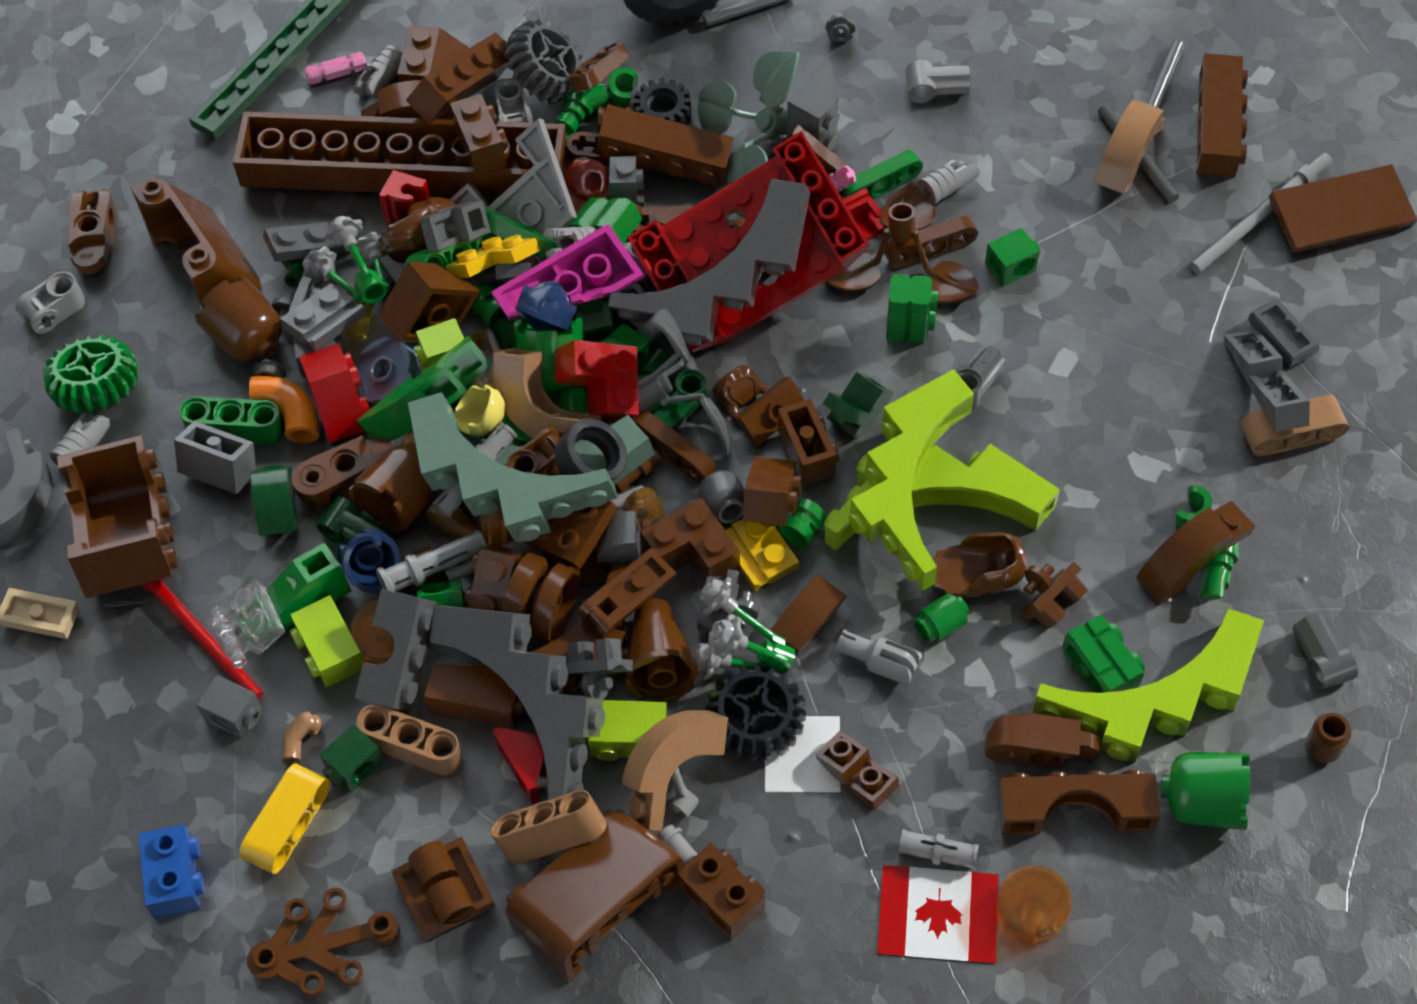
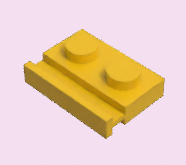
M741 519L733 523L731 528L725 530L740 550V572L754 592L759 591V587L767 583L770 585L799 569V560L774 526H764L758 522L743 521Z

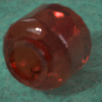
M586 157L577 158L570 162L564 171L563 178L569 194L579 200L586 201L592 197L601 198L609 189V172L597 160Z

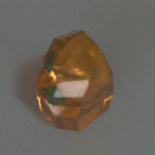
M643 487L633 491L626 498L623 505V512L636 511L640 531L666 517L660 498L650 487Z

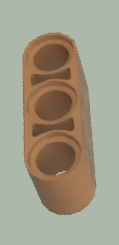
M1324 395L1309 399V426L1275 432L1263 409L1246 415L1240 422L1252 453L1255 456H1266L1335 440L1347 433L1349 424L1334 395Z
M368 705L359 712L357 717L358 729L379 747L382 754L444 776L457 772L461 767L463 761L458 738L451 731L381 705ZM375 724H384L378 731H368ZM409 736L418 737L417 740L411 744L402 743L403 740ZM447 748L452 750L447 756H436L437 752L441 749Z
M578 790L507 813L493 823L490 834L511 864L516 865L590 842L598 838L605 831L607 821L591 795L586 790Z

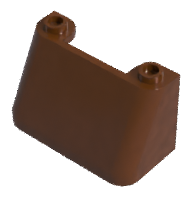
M151 178L131 187L149 236L156 247L162 245V241H169L174 243L178 250H181L194 243L195 246L188 249L183 255L182 263L193 284L200 303L199 308L201 312L205 308V305L201 302L202 299L224 280L232 284L238 281L239 276H244L262 293V285L257 273L208 205L160 178Z
M608 809L602 814L607 821V827L598 838L567 849L526 886L523 884L517 886L506 899L508 902L506 907L507 918L568 984L584 971L579 962L588 953L592 956L596 953V944L651 895L655 899L661 895L660 887H665L670 893L678 887L677 873L684 867L683 859L669 845L621 809L614 811Z

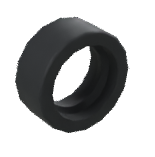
M593 419L581 420L559 438L555 447V463L561 475H578L594 471L579 459L575 450V441L577 439L587 440L601 450L606 459L607 472L612 482L623 473L627 464V449L621 436L606 423Z

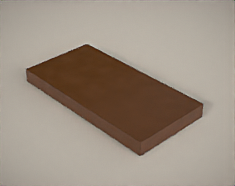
M1393 164L1272 191L1269 196L1292 253L1414 226L1417 222V217Z

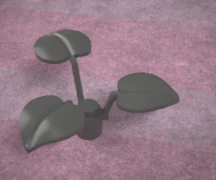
M662 309L653 316L650 324L660 329L667 336L675 354L652 374L638 381V404L644 410L659 401L663 407L670 403L698 401L704 407L719 434L723 445V457H725L729 453L730 434L722 414L711 398H706L703 393L668 397V393L673 391L668 379L671 374L683 366L686 370L698 369L691 353L686 347L677 322L667 309Z

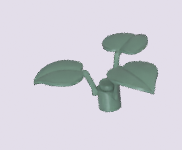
M770 51L758 59L753 73V85L761 93L759 100L768 106L758 113L733 109L737 93L734 87L727 82L713 81L701 90L698 116L704 130L723 134L731 125L732 115L755 119L757 128L761 132L766 133L743 143L742 151H734L730 154L726 166L728 184L733 183L768 161L766 152L757 144L768 139L775 140L776 135H787V110H784L780 105L786 100L797 70L799 52Z

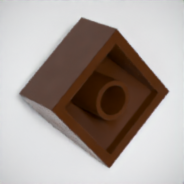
M409 25L398 69L399 82L422 80L429 73L468 50L469 47L441 28Z
M408 262L378 315L398 341L418 342L416 334L418 330L453 318L456 319L458 326H460L480 290L434 263Z

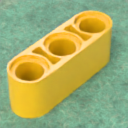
M297 763L292 764L246 834L239 850V858L269 873L277 874L287 862L324 802L330 788V779Z

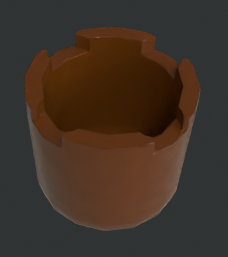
M239 276L238 281L232 284L224 280L202 299L201 302L205 305V308L201 314H195L196 322L230 357L246 363L260 358H267L275 352L283 331L280 316L248 278Z
M403 445L394 446L383 452L354 480L353 485L348 490L350 500L362 512L365 510L376 521L390 527L394 536H398L403 530L409 528L437 492V490L433 491L421 474L417 450Z

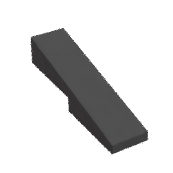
M1257 329L1224 335L1225 345L1274 431L1278 432L1309 426L1310 400L1283 371L1282 356Z

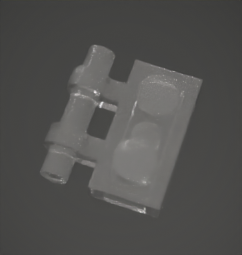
M253 575L227 598L231 607L227 613L222 606H216L210 611L213 619L211 626L214 633L221 637L223 642L221 648L226 659L230 658L233 667L236 669L242 668L247 664L244 654L249 650L261 655L285 633V629L262 579ZM239 626L242 633L236 637L234 630Z

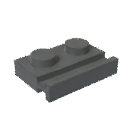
M330 283L281 317L280 321L282 329L304 344L309 343L312 345V349L317 351L365 317L366 312L363 304H356L354 298Z

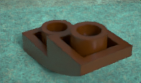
M817 574L794 599L770 630L785 638L786 642L802 653L823 624L826 625L847 595Z
M841 730L815 754L816 759L834 778L874 811L900 786L896 775L870 758L868 748Z

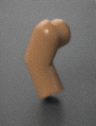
M309 711L299 713L283 733L281 761L283 763L291 765L300 763L303 737L307 733L315 735L320 731L322 721L318 715H311Z

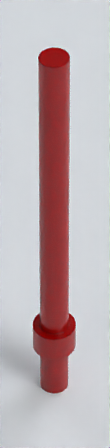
M161 580L141 585L144 590H150L234 683L255 692L258 700L263 697L264 692Z

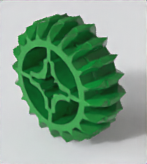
M89 335L86 340L79 341L76 339L75 343L71 345L63 344V350L53 351V358L45 361L46 367L42 370L46 393L50 396L56 407H63L65 412L74 409L77 414H81L84 410H88L92 414L95 409L102 408L106 411V406L110 404L119 405V398L129 397V390L136 388L135 381L138 379L135 356L131 353L125 342H118L116 337L106 339L104 335H100L97 339H93Z

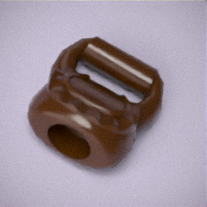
M740 365L723 376L714 385L713 392L715 397L725 405L733 421L737 422L735 417L739 415L738 409L743 408V405L753 398L755 399L759 394L763 395L770 388L761 382L758 375L748 366Z

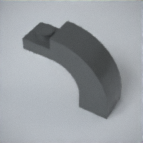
M18 427L4 432L13 459L14 469L9 483L0 492V547L14 541L36 523L47 506L52 487L50 468L40 450L36 451L31 438L24 440Z

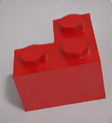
M573 340L555 349L556 384L587 387L588 414L601 416V421L606 423H615L627 415L630 418L639 415L636 346Z
M338 343L299 356L329 443L365 432L363 427L357 422V419L370 408L366 397L359 398L356 388L362 386L350 353L343 355Z

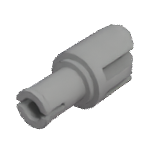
M845 629L842 635H840L836 646V652H841L866 662L865 666L868 667V671L906 686L910 683L912 675L922 658L921 652L880 637L873 642L852 634Z

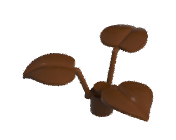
M914 182L909 183L895 193L882 208L883 216L880 217V220L886 229H884V236L876 257L872 259L870 254L865 251L846 271L826 282L836 289L847 292H861L875 286L881 279V271L876 265L881 262L889 238L892 237L898 243H906L911 239L914 240L924 271L932 279V290L938 291L937 303L952 304L975 296L979 292L977 279L963 265L953 261H941L934 269L929 266L919 238V230L933 224L936 211L931 201L920 192Z

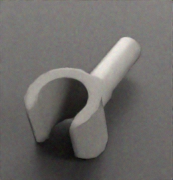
M677 768L672 775L677 795L669 803V807L676 814L681 811L688 818L698 805L699 800L691 791L686 789L679 768Z

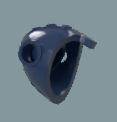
M556 281L539 283L533 287L524 285L515 307L516 311L530 324L532 329H554L558 331L568 330L577 309L576 306L570 304L564 288Z
M365 529L355 535L347 544L337 546L338 563L342 564L343 571L350 583L362 592H380L382 587L377 577L376 569L380 567L386 569L401 562L398 545L395 544L392 538L376 531V529Z

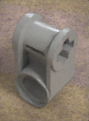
M505 77L497 81L494 86L499 122L533 123L530 108L527 106L523 88H520L521 83L518 79Z
M62 271L53 274L37 287L22 294L17 300L15 307L20 315L26 316L29 319L31 328L35 333L44 334L54 329L56 325L71 315L79 312L85 305V296L75 277L69 272ZM30 301H33V303L35 304L33 307L29 303ZM41 318H44L46 322L43 323L41 321Z

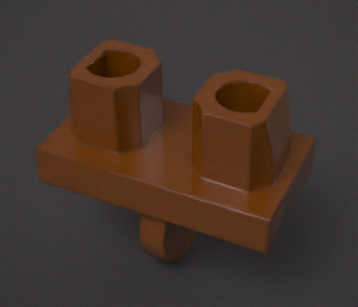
M1072 562L1066 569L1060 570L1051 579L1050 575L1055 570L1050 564H1046L1042 569L1034 565L1029 566L1025 572L1028 584L1023 589L1030 596L1036 590L1039 593L1020 614L1027 621L1035 617L1049 629L1055 626L1065 616L1066 612L1053 599L1059 594L1072 606L1088 591L1076 576L1082 569L1075 562Z

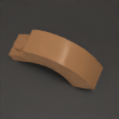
M1136 99L1131 101L1108 142L1093 180L1094 183L1122 194L1131 188L1141 159L1150 141L1163 128L1166 120L1165 117H1162L1164 110Z
M510 348L493 353L495 388L500 392L505 401V412L512 422L531 438H534L547 427H555L561 437L578 421L586 419L601 421V416L566 411L551 401L544 390L541 378L542 352Z
M707 710L683 711L662 719L641 737L629 756L622 779V785L634 790V796L630 801V814L634 820L649 831H662L667 787L673 773L683 762L699 755H724L728 717Z

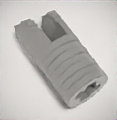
M385 45L382 51L378 53L359 76L358 80H356L353 86L354 93L362 97L367 96V94L371 97H378L377 90L389 86L398 75L402 52L392 45Z
M957 157L919 179L917 187L935 205L976 179L980 169L976 164H967L964 158Z
M592 226L548 228L544 230V238H557L556 244L558 246L555 249L546 251V258H550L597 229Z
M87 412L82 413L79 419L75 421L62 437L61 441L50 452V458L58 465L57 456L96 447L109 429L110 418H106L103 415H91Z

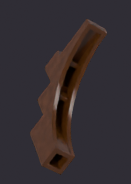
M613 563L606 584L626 569L628 565ZM606 603L600 607L607 616L613 612ZM581 617L569 630L549 644L532 652L566 656L567 663L569 662L568 643L593 642L595 660L596 639L604 638L595 630L597 626L589 618L585 620ZM624 620L605 638L621 639L622 659H627L629 646L626 644L625 631H623ZM434 663L424 694L428 712L511 729L515 728L518 716H524L526 709L519 697L502 677L487 665L455 666ZM620 673L607 674L608 677L618 680ZM568 674L567 682L563 686V694L576 692L580 676Z

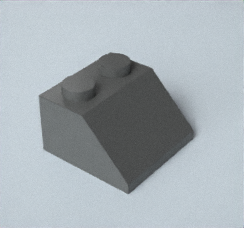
M825 60L787 101V135L799 125L804 130L811 132L829 150H833L839 138L837 123L840 114L838 113L839 98L830 62Z

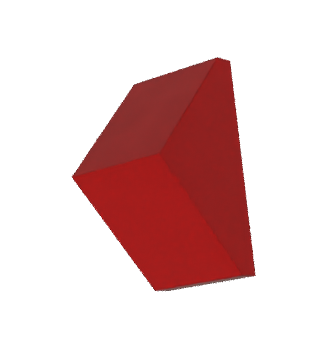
M501 727L492 730L497 749L532 805L539 802L547 771L538 735Z

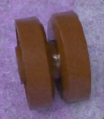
M527 553L520 560L510 579L504 596L502 612L530 614L529 623L533 638L549 644L564 633L573 614L580 589V570L563 563H557L551 568L549 558L534 553Z

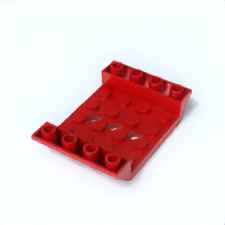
M802 131L772 148L777 156L664 225L654 220L627 237L657 291H664L690 282L711 270L737 247L753 226L764 204L771 179L804 183L809 189L810 197L795 273L785 271L784 275L778 276L773 284L765 285L760 280L761 274L764 271V268L761 267L754 307L743 306L742 311H736L722 307V302H720L713 341H702L701 346L688 344L692 352L733 339L846 271L870 247ZM741 212L745 214V222L741 227L734 229L728 226V219L733 213Z

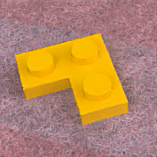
M514 235L501 240V237L497 236L481 243L482 248L478 250L469 249L457 254V260L446 265V269L460 278H469L496 264L517 263L540 251L536 238L522 239L521 235Z

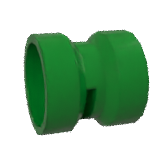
M483 283L477 287L480 293L469 310L477 316L481 315L483 322L493 329L494 322L506 315L491 293L496 288L490 283Z
M800 499L796 505L795 513L787 518L785 526H779V530L788 542L801 549H806L814 540V532L820 531L824 527V522L828 516L815 502L808 499Z

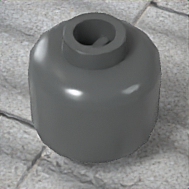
M718 471L708 475L698 487L697 497L705 501L720 523L734 522L743 515L745 488L737 475L730 471Z

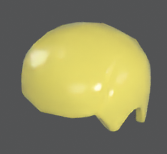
M486 384L484 385L485 388L476 385L471 386L461 397L455 408L454 415L459 431L469 436H487L492 433L493 429L504 417V399L498 390Z

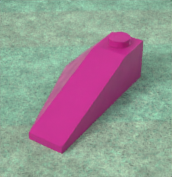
M606 224L491 291V293L510 321L522 318L515 307L524 285L533 287L539 283L556 281L564 288L570 304L575 305L607 297L611 293H618L644 278V274L610 225Z

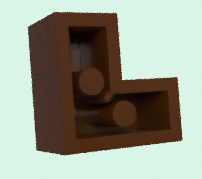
M702 498L640 531L643 554L652 548L674 571L692 562L705 582L707 576L726 578L728 569L740 572V550Z

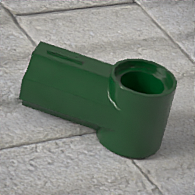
M696 369L682 371L677 376L673 391L668 393V397L703 393L708 398L705 376ZM691 389H692V390H697V391L694 392V393H688V392H686L687 390H691ZM696 400L670 403L664 407L659 402L650 413L676 431L692 413L700 412L704 407Z
M341 496L335 498L316 524L318 531L323 536L338 544L343 543V541L348 543L355 535L365 529H376V531L384 533L390 538L393 535L390 527L364 515L357 505Z

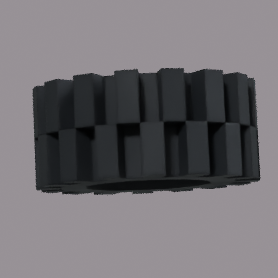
M659 78L658 84H655L653 79L648 81L649 87L643 84L640 86V92L636 91L635 99H633L635 112L685 125L691 122V97L689 91L684 90L683 84L679 83L676 86L675 80L670 79L669 83H665V78ZM657 105L674 107L673 110L665 113L651 110Z

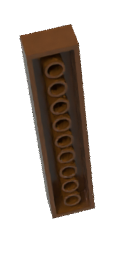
M244 111L234 153L233 166L240 187L380 193L392 171L395 170L425 179L429 195L454 196L462 187L471 183L482 197H500L534 166L515 141L532 123L498 121V124H495L497 130L503 129L508 142V148L504 149L506 167L475 176L455 131L453 120L435 119L427 124L423 118ZM545 123L564 178L567 158L565 124Z

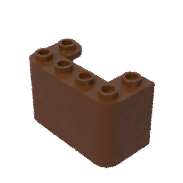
M142 435L57 456L58 469L60 473H63L68 484L64 490L70 504L74 544L67 545L68 560L84 596L88 599L173 577V569L179 568V563L174 547L170 548L169 545L175 542V537L170 521L166 522V518L171 517L170 506L167 497H162V493L167 492V485L163 472L156 473L155 469L158 468V461L153 447L147 449Z

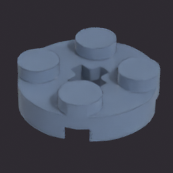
M383 337L373 341L360 354L363 360L359 365V369L357 367L356 369L362 386L357 387L356 390L358 395L361 397L365 396L366 400L376 405L410 376L413 379L418 376L416 374L417 359L415 353L401 341L393 340L392 338ZM388 366V373L384 377H380L384 373V367Z

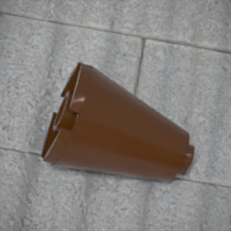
M650 598L634 612L627 660H633V671L625 672V684L629 693L638 699L645 700L646 695L656 697L657 702H666L678 699L694 688L695 679H699V668L670 605L664 600Z

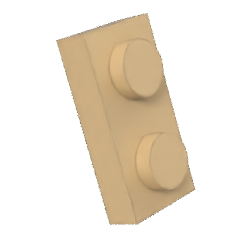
M8 588L0 607V626L68 639L80 607L77 601Z

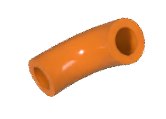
M252 376L250 378V399L267 400L276 404L284 419L285 437L288 440L296 443H311L319 438L320 425L317 408L302 387L280 377Z

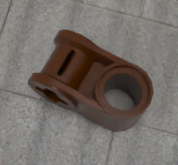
M547 427L540 431L531 441L510 455L507 467L521 472L526 469H532L529 473L559 475L560 472L555 463V447L560 437L559 431L555 427Z

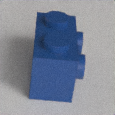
M185 824L138 833L145 906L153 918L156 919L201 909L199 895L205 894V885L201 871H196L195 860L201 858L198 837H192Z

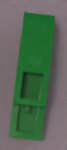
M467 336L418 377L413 379L410 376L358 418L357 422L370 437L384 438L391 442L413 430L408 406L409 402L442 392L450 405L467 392L465 387L492 366V364L471 338Z

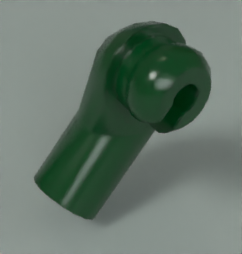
M304 259L281 261L288 270L285 276V282L288 286L298 287L304 273L302 265Z

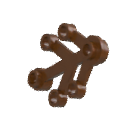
M331 888L325 892L323 896L324 907L301 942L286 946L298 925L304 924L310 917V909L307 903L302 899L295 898L286 904L284 909L286 917L271 940L261 941L249 951L247 966L254 977L261 980H271L279 976L301 988L303 993L309 998H317L324 993L326 988L325 980L319 972L308 971L305 973L290 964V962L305 958L340 977L344 985L355 987L364 979V970L361 964L356 960L344 961L328 951L371 940L377 946H389L399 936L400 928L398 922L391 913L381 911L373 914L369 918L368 923L326 934L337 915L343 913L348 907V899L345 892L340 888ZM333 897H342V901L339 905H329V902ZM294 908H304V911L300 916H291V912ZM387 921L389 925L384 931H377L375 926L378 922ZM268 953L273 955L271 962L268 964L260 963L263 955ZM356 968L358 969L356 977L352 979L345 978V973L348 969ZM317 979L320 981L316 989H306V985L310 980Z

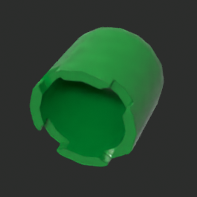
M523 317L515 320L514 336L516 349L542 352L541 378L548 397H559L562 391L572 388L573 385L556 384L555 349L573 340L583 341L582 318L571 321L566 331L532 329Z
M1188 752L1181 754L1171 764L1170 775H1162L1161 798H1169L1171 813L1182 823L1247 830L1246 804H1249L1250 766H1248L1250 753Z

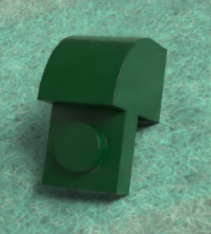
M856 372L842 395L829 392L822 404L831 409L826 419L852 437H858L878 419L883 412V407L888 404L894 393L868 375Z
M272 465L262 470L251 472L252 499L259 536L295 531L297 515L292 494V467Z

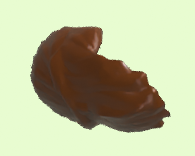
M429 197L427 200L409 205L407 209L408 216L394 224L388 225V230L385 233H381L382 243L380 250L382 256L384 257L388 254L392 261L405 264L408 256L427 249L420 219L431 215V212L456 204L450 199Z
M1003 532L971 534L963 539L960 545L938 550L936 556L932 558L937 566L934 585L937 588H941L945 594L950 593L960 597H978L985 593L998 594L1000 591L1002 592L1004 589L1018 584L1024 577L1027 568L1026 551L1021 540L1017 536Z

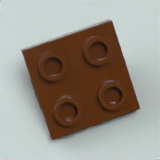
M609 500L599 507H587L574 511L563 518L548 519L551 532L540 535L535 540L523 542L528 547L541 552L556 564L563 563L581 569L618 510V507Z
M462 836L445 845L442 841L426 843L409 855V862L391 870L424 942L495 907L490 892Z

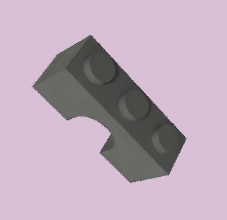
M381 589L372 625L384 628L392 635L394 650L391 657L383 664L363 662L355 699L393 709L411 710L412 703L418 695L419 687L417 682L420 669L427 658L426 645L432 626L433 606L436 605V601Z

